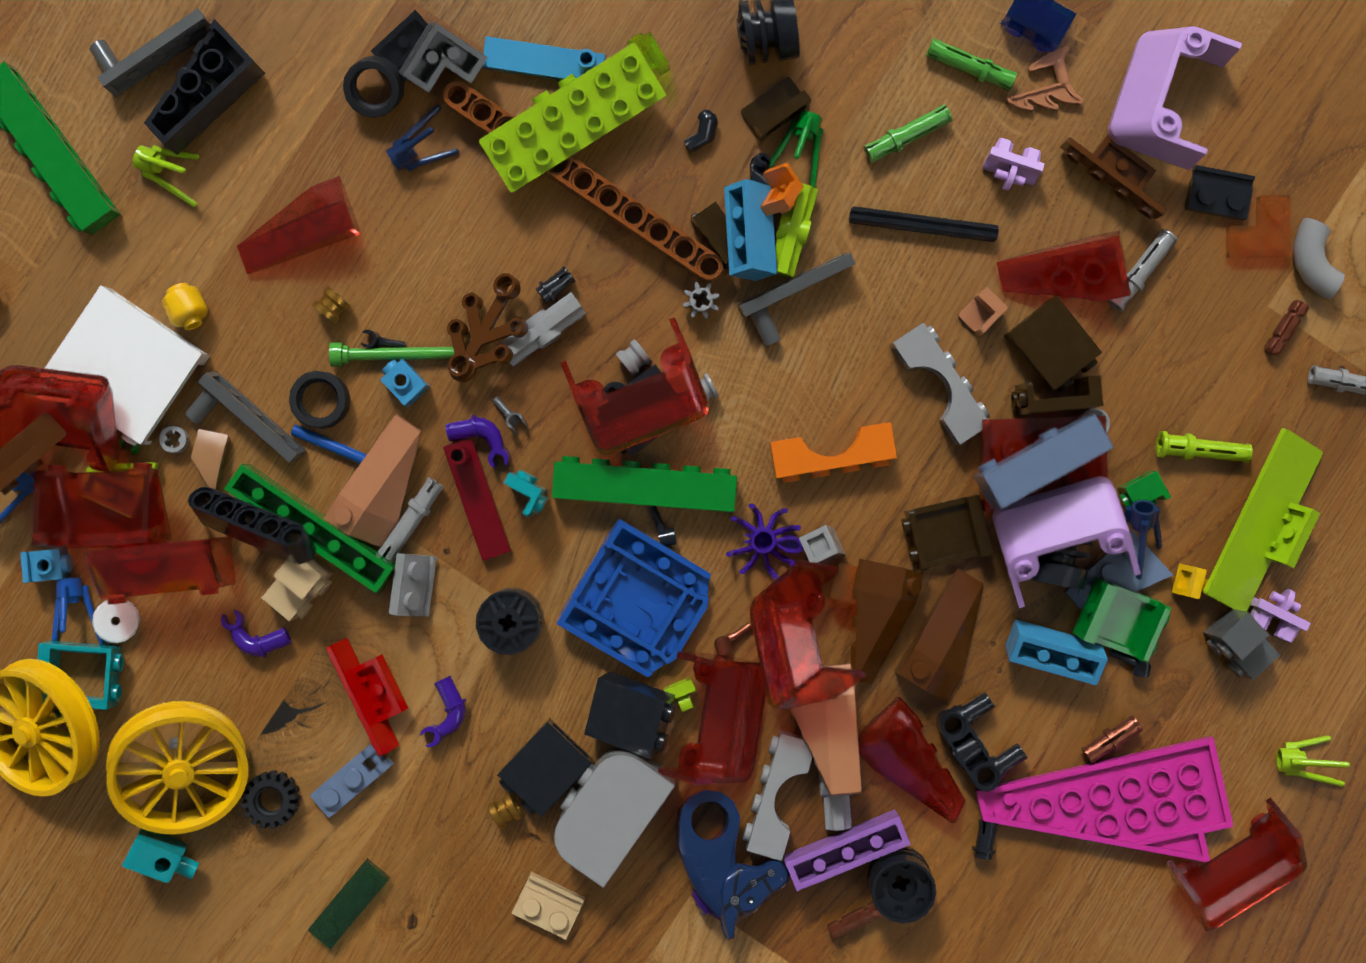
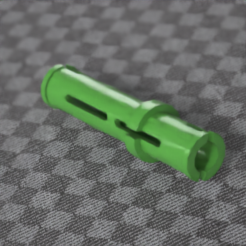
M933 38L926 57L938 60L977 77V81L982 83L987 81L1007 91H1010L1017 76V72L992 63L993 60L987 58V60L943 43L936 38Z
M943 104L896 130L893 128L888 130L886 135L863 146L868 160L873 164L888 154L898 153L909 143L935 131L941 126L951 123L953 121L951 112Z

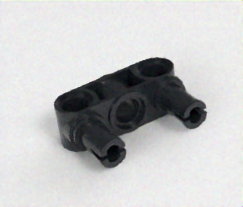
M986 692L964 706L960 704L958 706L955 705L951 709L942 710L936 718V726L948 744L947 747L969 779L978 789L991 791L1006 776L1005 772L1028 759L1018 743L998 756L994 757L992 755L990 757L986 747L976 732L970 727L973 725L972 721L995 708ZM950 717H957L959 721L958 727L953 731H946L944 728L945 721ZM989 768L991 770L990 778L985 782H979L977 779L979 771Z

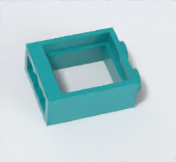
M52 640L39 643L37 659L48 662L59 669L61 651L107 655L103 697H86L92 709L103 710L117 706V702L121 699L122 685L119 684V672H122L125 661L124 655L121 654L122 646ZM42 691L44 703L48 695Z

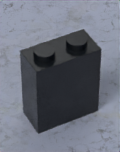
M609 671L597 680L584 735L651 759L658 753L663 752L667 746L669 735L666 734L668 723L672 722L676 712V706L673 705L675 695Z
M549 718L505 764L497 776L501 778L499 783L507 792L511 794L515 792L523 799L521 804L528 812L533 815L538 813L542 817L592 764L593 758Z

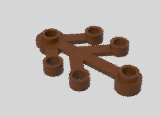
M509 273L500 274L495 279L493 289L497 296L482 322L479 312L483 306L482 298L475 293H467L463 297L462 306L467 312L472 339L467 349L464 337L468 333L467 324L459 319H453L447 326V332L451 335L454 355L448 362V370L451 377L458 382L470 381L476 375L477 369L495 362L502 365L511 362L513 358L511 348L504 344H499L494 347L493 351L478 355L484 345L512 335L516 338H522L528 332V324L518 317L512 318L507 324L493 328L508 301L520 294L521 285L519 280ZM512 285L510 291L507 292L508 287ZM475 299V304L470 307V302ZM521 324L519 331L515 332V327ZM460 325V330L455 333V328ZM505 350V356L500 359V353ZM467 364L465 370L462 372L463 366Z

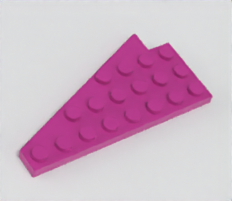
M1211 736L1097 761L1093 764H1084L1000 783L991 791L975 789L980 816L986 822L1203 862L1210 861L1204 833L1234 827L1214 738Z

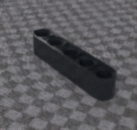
M200 487L194 490L188 498L189 506L200 522L206 527L294 564H304L310 561L316 553L313 541L305 528L299 523L210 487Z

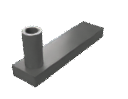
M196 9L120 62L105 40H98L90 46L91 53L104 72L97 78L104 88L117 97L204 38L210 31L208 27L211 23L199 9Z
M845 252L737 305L743 316H751L764 346H768L779 341L781 337L767 306L855 265V261L851 253Z
M217 371L205 373L198 381L205 389L185 413L191 421L201 424L220 401L289 463L299 460L307 451Z

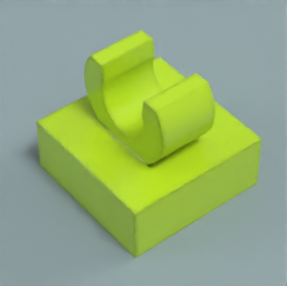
M691 676L664 687L663 691L675 695V699H677L682 712L693 708L689 693L696 691V686Z

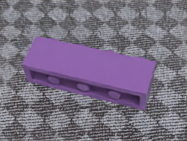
M894 809L783 856L795 888L799 891L911 844L901 819Z

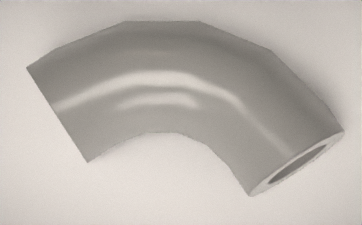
M1303 218L1293 243L1294 264L1303 282L1319 296L1330 300L1341 287L1345 277V273L1334 268L1325 255V245L1331 229L1317 220Z

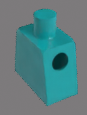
M141 829L122 867L169 883L174 873L191 880L199 862L183 856L188 846L186 843L168 834L154 833Z

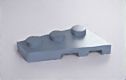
M1129 530L1136 557H1138L1139 537L1133 530ZM1147 546L1145 548L1141 580H1138L1136 575H1134L1125 552L1115 555L1105 552L1087 569L1088 573L1084 590L1067 587L1063 592L1082 611L1096 577L1137 592L1173 574Z

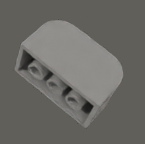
M619 747L606 751L595 765L591 764L579 777V788L576 790L572 787L562 801L560 808L563 811L555 830V845L561 857L603 888L675 786V775L653 759L645 758Z

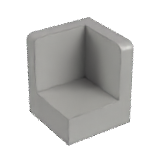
M824 525L799 538L811 566L822 567L846 555L835 529L831 526Z

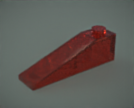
M338 176L311 186L237 245L248 275L361 234L341 177Z
M1120 230L1078 239L997 261L1004 292L1061 296L1060 298H1080L1097 302L1131 296Z
M897 697L864 726L858 738L859 754L882 776L950 823H956L966 800L949 770L942 768L935 756L938 750L933 742L928 744L920 730L924 726L919 717L901 697Z

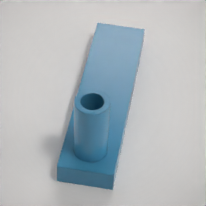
M486 36L483 55L488 58L482 68L561 81L571 74L578 78L605 61L606 55L594 53L590 49L574 50Z

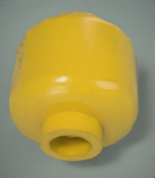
M179 283L166 290L162 305L170 323L175 327H184L185 330H192L201 326L202 320L208 313V307L200 290L195 286H190L188 283Z

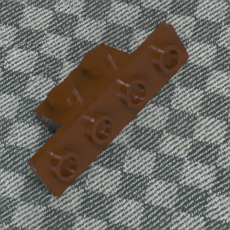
M1108 135L1105 136L1093 153L1071 137H1068L1060 146L1065 151L1064 155L1067 159L1075 164L1080 162L1089 169L1088 173L1092 178L1099 182L1105 181L1113 187L1112 191L1116 196L1126 201L1128 199L1138 206L1136 208L1137 211L1146 218L1152 219L1153 217L1158 219L1166 213L1167 210L1142 191L1157 170L1126 147L1114 143Z
M48 412L43 413L0 449V492L4 496L19 484L15 480L24 471L30 475L43 464L40 458L45 455L44 453L67 435V432Z

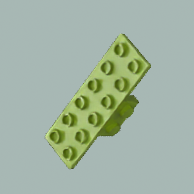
M636 43L628 45L578 78H575L574 74L558 82L559 90L551 95L548 90H545L532 99L535 105L479 140L480 145L510 192H515L666 96L665 91Z
M1282 428L1208 579L1203 590L1204 594L1231 609L1247 612L1271 561L1291 568L1295 567L1320 516V513L1316 510L1299 505L1318 466L1323 451L1288 429Z

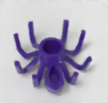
M750 503L749 508L756 516L758 528L737 516L731 517L732 521L752 532V534H745L750 540H745L744 543L750 544V546L728 551L726 556L732 557L755 551L751 560L739 570L740 574H745L755 565L760 554H762L765 569L772 578L777 579L779 575L771 567L768 553L790 566H795L796 562L782 555L774 548L777 547L783 552L790 554L800 553L804 548L799 537L786 535L776 538V536L785 532L800 531L801 526H784L772 531L776 519L787 513V508H782L775 512L767 526L764 527L761 512L755 504Z

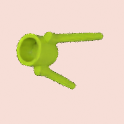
M140 145L133 156V167L141 170L143 177L153 180L192 207H197L196 201L157 176L155 172L160 173L163 168L179 173L186 172L184 167L165 161L164 156L198 160L200 156L183 151L176 155L169 149H163L155 145L152 148Z
M1329 735L1299 742H1285L1284 748H1278L1276 754L1278 771L1284 772L1285 776H1298L1341 787L1345 785L1344 781L1300 769H1306V766L1349 768L1350 763L1307 759L1305 751L1299 750V748L1328 742L1331 740Z

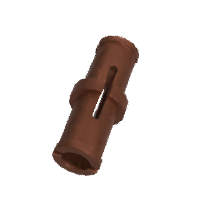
M1130 715L1129 718L1109 729L1107 727L1104 729L1101 736L1086 746L1081 747L1087 759L1093 764L1110 751L1121 749V744L1137 733L1142 732L1143 729L1137 719ZM1123 731V734H1121L1117 738L1110 741L1108 744L1101 747L1102 744H1104L1105 742L1112 739L1117 734Z

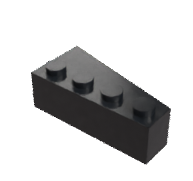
M215 19L208 27L210 31L204 40H199L193 49L195 53L186 67L182 66L176 74L177 80L171 89L164 92L144 122L161 143L176 155L186 148L265 74Z

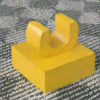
M1179 563L1172 593L1200 600L1201 592L1208 582L1205 579L1207 570Z

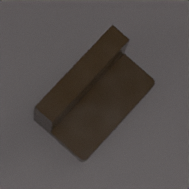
M786 77L741 110V114L760 141H762L797 116L800 111L808 108L812 99L805 90L800 92L790 77Z
M715 201L697 214L695 212L692 214L691 222L710 249L721 258L723 267L726 270L729 267L726 215Z

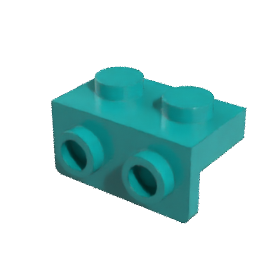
M519 470L518 473L509 472L504 484L530 497L523 515L531 517L534 513L540 514L548 500V497L544 496L547 489L536 484L538 478L523 470Z

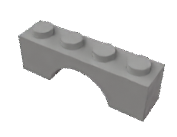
M922 323L890 344V347L906 370L925 369L941 379L947 391V406L939 421L954 444L961 445L991 425L987 419L990 417V414L983 403H976L970 394L974 390L969 381L964 376L960 378L954 368L957 364L948 351L943 353L937 343L940 341V338L932 326L926 327Z
M780 729L778 737L772 736L768 753L772 754L769 766L764 764L759 782L764 784L761 794H755L751 811L755 812L752 824L746 823L742 840L746 841L747 851L782 861L790 829L775 811V796L780 786L787 779L798 774L808 773L813 755L801 735Z

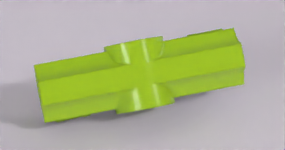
M803 184L804 187L794 201V207L782 214L775 237L777 240L775 246L777 275L794 277L801 249L805 246L812 222L809 220L814 209L818 189L807 184Z

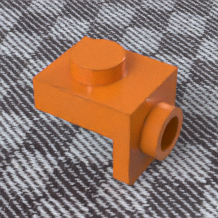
M784 163L767 169L763 174V177L772 188L760 206L766 216L778 212L784 214L791 210L795 205L794 201L804 187L790 165Z

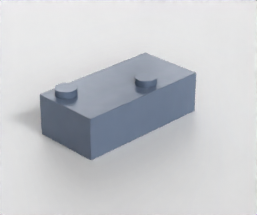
M1096 414L1080 417L1058 430L1055 427L1039 436L1040 440L998 463L995 459H992L979 466L980 473L973 477L990 508L1002 509L1114 448Z

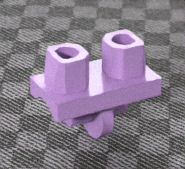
M999 138L996 145L992 146L982 169L995 173V178L1004 180L1002 189L1006 191L1010 190L1012 184L1023 187L1024 183L1034 186L1045 164L1040 162L1041 151L1029 147L1025 148L1022 156L1011 153L1014 145L1012 141Z
M1288 588L1282 594L1272 591L1269 599L1277 602L1276 605L1262 598H1253L1250 604L1253 607L1250 615L1264 630L1267 629L1272 617L1280 620L1274 636L1292 643L1300 630H1308L1310 622L1288 612L1289 609L1298 612L1301 608V604L1294 601L1295 592Z

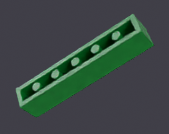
M3 61L0 64V127L7 134L11 132L16 139L14 143L15 148L24 158L29 157L34 164L31 168L33 173L41 182H47L52 189L49 192L51 198L58 206H64L70 215L67 219L73 228L78 232L83 231L93 235L121 215V213L18 70Z
M562 456V462L554 461L552 498L734 512L737 475H731V469L713 468V474L700 473L701 467L683 465L682 471L670 470L671 464L653 463L652 469L640 468L641 462L622 461V466H610L609 459L592 458V464L580 463V457Z
M241 464L224 488V490L242 501L301 524L313 541L316 553L374 593L382 592L394 575V562L385 559L384 555L381 556L362 540L348 536L324 520V514L251 464Z

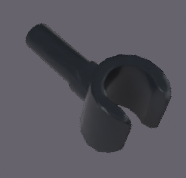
M364 330L362 332L373 335V342L371 344L361 343L363 347L378 348L379 346L405 348L406 342L386 339L372 330Z
M657 507L649 508L658 530L660 543L664 546L675 545L677 542L674 528L665 529Z
M1114 649L1111 650L1109 656L1134 665L1132 675L1149 677L1151 669L1149 662L1145 663Z

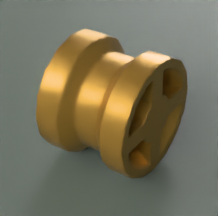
M327 286L323 290L324 295L321 299L315 300L312 306L336 324L340 319V313L343 310H348L351 304Z
M507 792L502 799H493L488 802L489 811L500 829L507 827L508 822L512 820L519 821L523 819L522 810L513 793Z

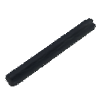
M856 206L851 207L849 212V222L851 224L995 242L999 233V227L993 224Z

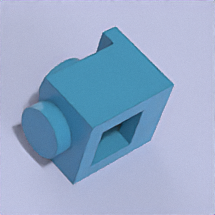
M394 359L382 370L384 376L380 379L381 382L406 407H410L431 387L404 359H401L399 362ZM399 375H405L407 379L403 386H399L396 382Z
M68 548L20 553L23 583L70 578L73 560L71 555L68 554ZM45 560L49 563L47 570H45Z

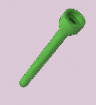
M343 342L329 344V362L331 367H344V364H349L350 360L450 359L454 355L453 347L350 348L349 345H344Z

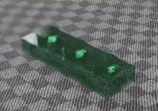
M367 858L309 927L308 931L331 950L390 879V876Z

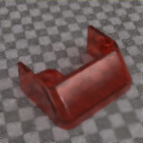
M675 317L669 319L677 344L666 348L661 354L660 362L664 370L661 373L606 394L602 384L596 380H585L576 384L567 362L563 361L560 363L588 434L598 453L602 455L615 454L700 420L708 413L709 402Z
M230 536L85 551L86 564L100 599H107L108 605L127 603V597L191 590H199L200 595L218 594L219 587L236 584L232 539Z
M799 560L757 595L751 603V625L767 700L773 708L788 709L836 699L865 677L864 671L823 666L813 619L824 608L825 598L822 586L839 573V568L836 566Z
M677 651L676 658L695 662L693 666L694 676L698 682L707 684L698 741L686 744L680 751L678 767H658V772L661 775L694 785L744 783L748 781L755 766L769 681L768 666L758 661L711 653Z
M1271 797L1266 800L1268 813H1261L1250 822V835L1209 862L1199 866L1196 862L1189 863L1185 861L1177 867L1172 860L1166 863L1172 881L1205 931H1212L1298 878L1307 869L1302 835Z

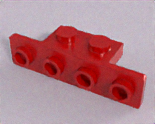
M347 638L326 647L330 660L379 757L398 747L399 742L387 719L407 710L408 706L383 655L381 654L360 664Z

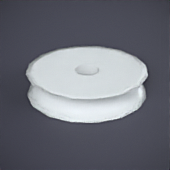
M113 598L106 600L93 613L92 625L94 631L100 639L108 643L118 644L125 642L134 636L139 628L140 616L138 609L126 599ZM113 617H119L120 623L118 625L113 623Z

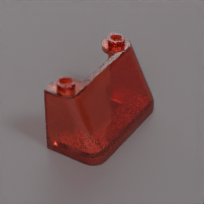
M11 365L0 370V449L43 413L48 412L67 432V435L54 446L89 450L86 460L91 469L104 472L112 471L119 455L113 391L106 377L22 365Z
M133 463V468L120 472L76 473L67 471V466L48 465L47 470H36L34 478L32 545L55 548L171 547V529L159 470L153 469L152 463Z

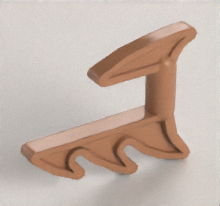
M1062 47L1041 57L1028 68V72L1031 73L1053 66L1058 83L1011 96L1006 100V103L1026 111L1034 109L1033 105L1027 101L1046 109L1057 110L1059 105L1054 103L1049 97L1066 104H1082L1084 99L1074 91L1065 65V56L1069 51V47Z

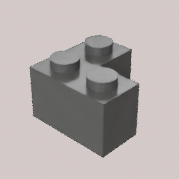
M430 20L400 68L399 73L427 92H430L445 67L469 83H472L488 57L438 23Z
M1229 608L1203 632L1209 639L1206 642L1207 645L1217 655L1223 654L1230 661L1227 664L1228 668L1239 678L1243 676L1254 680L1280 656L1266 640L1269 634L1249 612Z

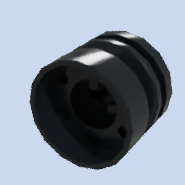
M739 0V11L736 19L740 49L745 56L748 66L755 65L756 63L755 50H759L762 63L768 62L769 48L775 49L779 61L799 58V31L794 0H770L769 10L767 11L763 10L760 0H754V13H750L747 0Z
M1094 540L1081 544L1093 546ZM1078 545L1039 555V571L1029 580L1084 590L1088 570L1075 565L1076 558H1090L1091 553L1077 551Z
M505 588L495 592L481 604L476 614V630L480 640L488 649L498 654L514 655L525 651L539 637L544 626V612L540 602L532 593L521 588ZM510 614L512 615V621L516 622V625H513L508 630L506 629V623L501 622V619L506 618Z
M906 846L870 862L867 872L869 889L873 903L881 915L890 921L902 924L916 922L927 915L934 905L937 892L935 880L922 854L912 847ZM901 875L904 882L898 883L896 876Z

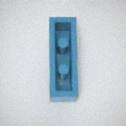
M744 179L724 187L730 276L757 281L777 274L773 214L766 216L760 207L771 190L770 185Z
M1015 619L1005 644L1010 662L1096 686L1108 660L1101 644L1096 642L1092 644L1083 641L1078 636Z

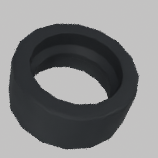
M370 56L362 58L348 69L344 77L343 91L346 101L353 110L362 116L372 118L385 116L398 106L404 96L405 84L402 74L399 73V69L394 63L384 57ZM376 69L386 75L391 84V94L387 101L375 105L368 103L361 97L357 89V79L363 71Z
M312 371L305 373L295 381L290 390L289 404L291 412L299 422L308 427L325 429L337 425L344 419L349 411L350 395L347 386L337 376L328 372ZM317 382H324L332 386L338 398L334 411L322 418L313 417L308 414L302 403L303 393L306 388Z

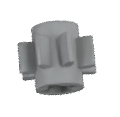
M695 282V290L693 292L684 291V294L690 298V301L685 302L683 308H692L691 318L696 317L697 313L703 314L704 319L707 320V312L710 309L718 311V307L712 304V302L718 299L720 295H712L710 293V283L706 288H700L698 282ZM707 295L706 301L709 305H702L700 308H697L696 300L693 299L694 296Z

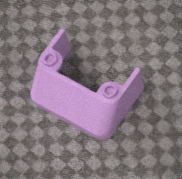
M1199 27L1164 29L1144 33L1135 44L1108 125L1107 132L1109 138L1120 146L1190 170L1206 155L1208 149L1180 139L1179 135L1182 129L1180 117L1174 111L1163 108L1179 56L1197 58L1223 68L1240 50L1242 43Z
M1095 477L1026 497L1002 509H995L992 515L1019 608L1025 607L1018 583L1029 580L1038 573L1039 562L1037 556L1098 539L1102 550L1108 554L1115 555L1125 552L1134 575L1141 574L1132 537L1112 481L1106 477Z

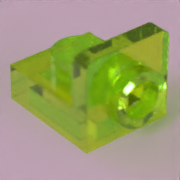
M651 32L646 35L639 33L628 40V45L636 43L641 52H646L643 56L651 70L656 69L660 76L670 70L669 61Z

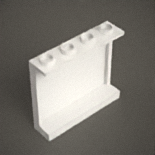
M101 285L40 374V377L48 382L46 387L60 396L65 393L73 399L71 404L86 413L90 410L98 416L96 421L111 430L115 427L123 433L121 437L131 445L135 446L137 443L140 445H150L152 441L148 438L198 365L204 366L210 355L111 288Z

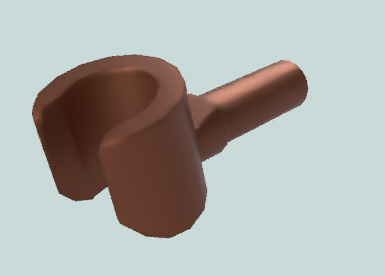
M748 622L729 635L716 638L714 646L717 654L725 655L734 651L731 641L737 640L753 629Z

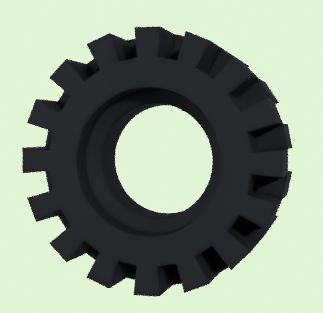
M272 770L268 773L266 771L246 785V791L243 792L241 797L244 799L241 806L242 809L246 808L247 810L244 814L246 818L251 817L253 819L251 821L252 824L256 825L259 823L261 824L260 828L265 829L270 826V829L285 824L298 811L300 806L298 802L301 801V795H298L297 792L300 788L298 785L294 786L293 782L295 780L292 777H286L287 773H277V770ZM273 788L279 791L282 796V804L279 809L271 811L262 806L260 796L264 789Z

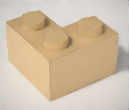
M315 556L304 564H294L286 560L275 573L274 577L276 580L262 596V599L288 621L295 620L297 617L303 619L313 607L310 603L311 600L318 594L320 596L324 594L332 584L329 578L334 572Z

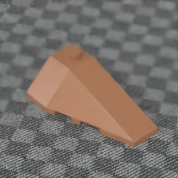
M396 414L338 494L323 519L350 537L382 547L400 521L401 508L404 496L407 493V484L411 468L414 465L422 431Z
M851 664L820 666L785 677L788 708L792 717H795L804 742L808 744L815 759L814 763L830 796L861 793L856 704Z

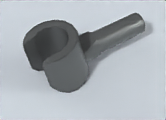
M499 397L493 399V403L504 414L506 425L514 435H519L514 429L516 424L523 423L528 428V423L520 413L512 412Z

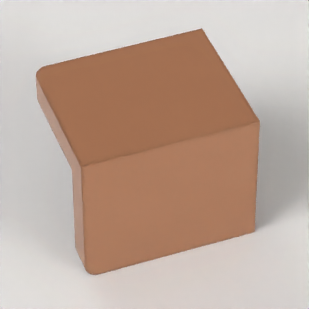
M986 286L958 313V318L977 336H980L1008 307Z

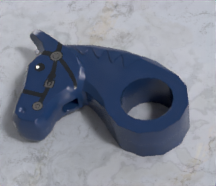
M701 790L687 796L678 809L676 820L677 848L684 870L695 891L706 905L719 916L725 938H728V940L735 939L736 923L754 913L789 882L790 874L784 863L776 859L756 866L736 863L735 848L740 821L736 805L733 800L722 792ZM713 802L720 807L724 814V828L716 837L705 840L699 837L692 828V813L701 803Z

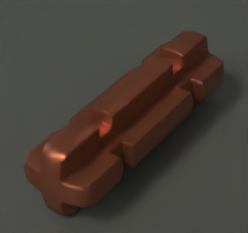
M1294 300L1287 309L1289 313L1284 314L1272 333L1274 337L1272 339L1269 338L1265 345V350L1270 354L1277 356L1285 349L1286 345L1284 343L1289 342L1301 323L1300 318L1304 317L1309 310V306L1303 301Z
M873 901L867 903V907L863 908L861 906L842 916V920L838 921L836 919L828 923L827 929L834 940H838L845 936V932L851 933L870 923V919L874 918L876 920L883 915L879 913Z

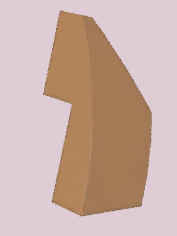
M199 429L191 459L207 486L218 491L224 473L222 465L230 438L226 434Z

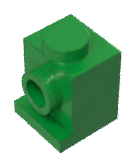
M1157 470L1147 471L1118 487L1121 494L1118 498L1124 510L1126 506L1132 507V504L1138 500H1147L1156 505V498L1158 500L1171 498Z

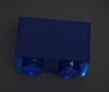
M1013 0L1000 24L1005 26V30L1015 37L1023 36L1032 41L1031 44L1036 49L1042 52H1053L1060 45L1077 13L1054 0Z

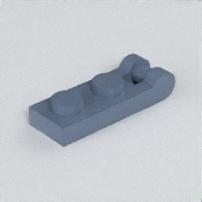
M370 744L309 796L325 815L330 818L394 763L389 757L385 758L384 755L379 757L374 747ZM368 757L376 765L372 771L364 762Z

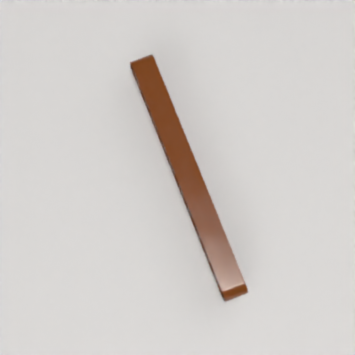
M452 81L443 90V98L449 109L486 135L514 118L504 109L461 81ZM458 91L465 92L466 98L462 103L454 104L451 102L454 93ZM480 109H490L491 115L487 120L479 121L476 119V114ZM573 156L565 159L567 166L562 172H554L550 169L543 173L705 283H712L720 278L723 263L716 253ZM581 176H588L592 179L591 186L585 190L576 187V181ZM606 193H613L617 196V201L613 206L606 207L601 204V197ZM630 210H638L642 213L641 221L636 224L629 223L625 216ZM655 227L665 228L668 232L667 237L661 241L654 240L650 236L652 229ZM682 243L690 245L693 250L692 254L687 258L679 257L675 252L678 245ZM711 260L715 262L718 267L717 272L713 275L704 274L700 269L704 261Z

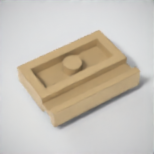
M531 871L511 914L566 940L586 897Z

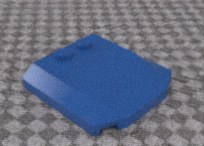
M619 518L607 534L565 603L556 624L644 676L649 677L653 674L652 672L665 664L668 665L678 657L708 607L710 573Z

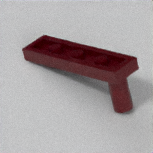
M473 437L444 446L443 449L482 561L512 551Z

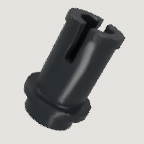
M563 266L544 283L542 281L539 282L540 286L536 288V291L546 303L550 300L554 302L556 300L555 296L576 282L571 273L567 272L566 267Z
M979 819L976 846H972V850L975 851V857L992 860L993 854H996L994 844L998 824Z

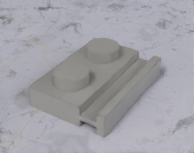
M397 553L389 614L429 617L437 557Z

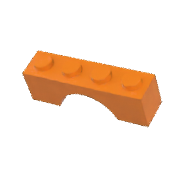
M891 422L859 427L852 445L846 451L836 456H822L813 452L806 446L801 437L769 442L775 478L782 477L783 483L799 481L800 474L811 472L812 478L829 476L830 469L842 468V473L859 471V464L871 463L872 468L889 466V459L897 458Z

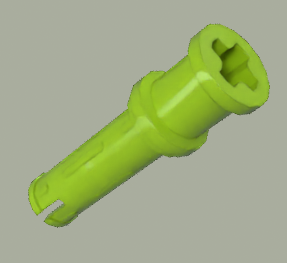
M1160 431L1158 433L1155 447L1157 457L1164 458L1166 455L1179 456L1183 460L1202 457L1249 463L1253 454L1251 444L1196 439L1194 435L1186 433L1184 436L1170 435L1167 431Z

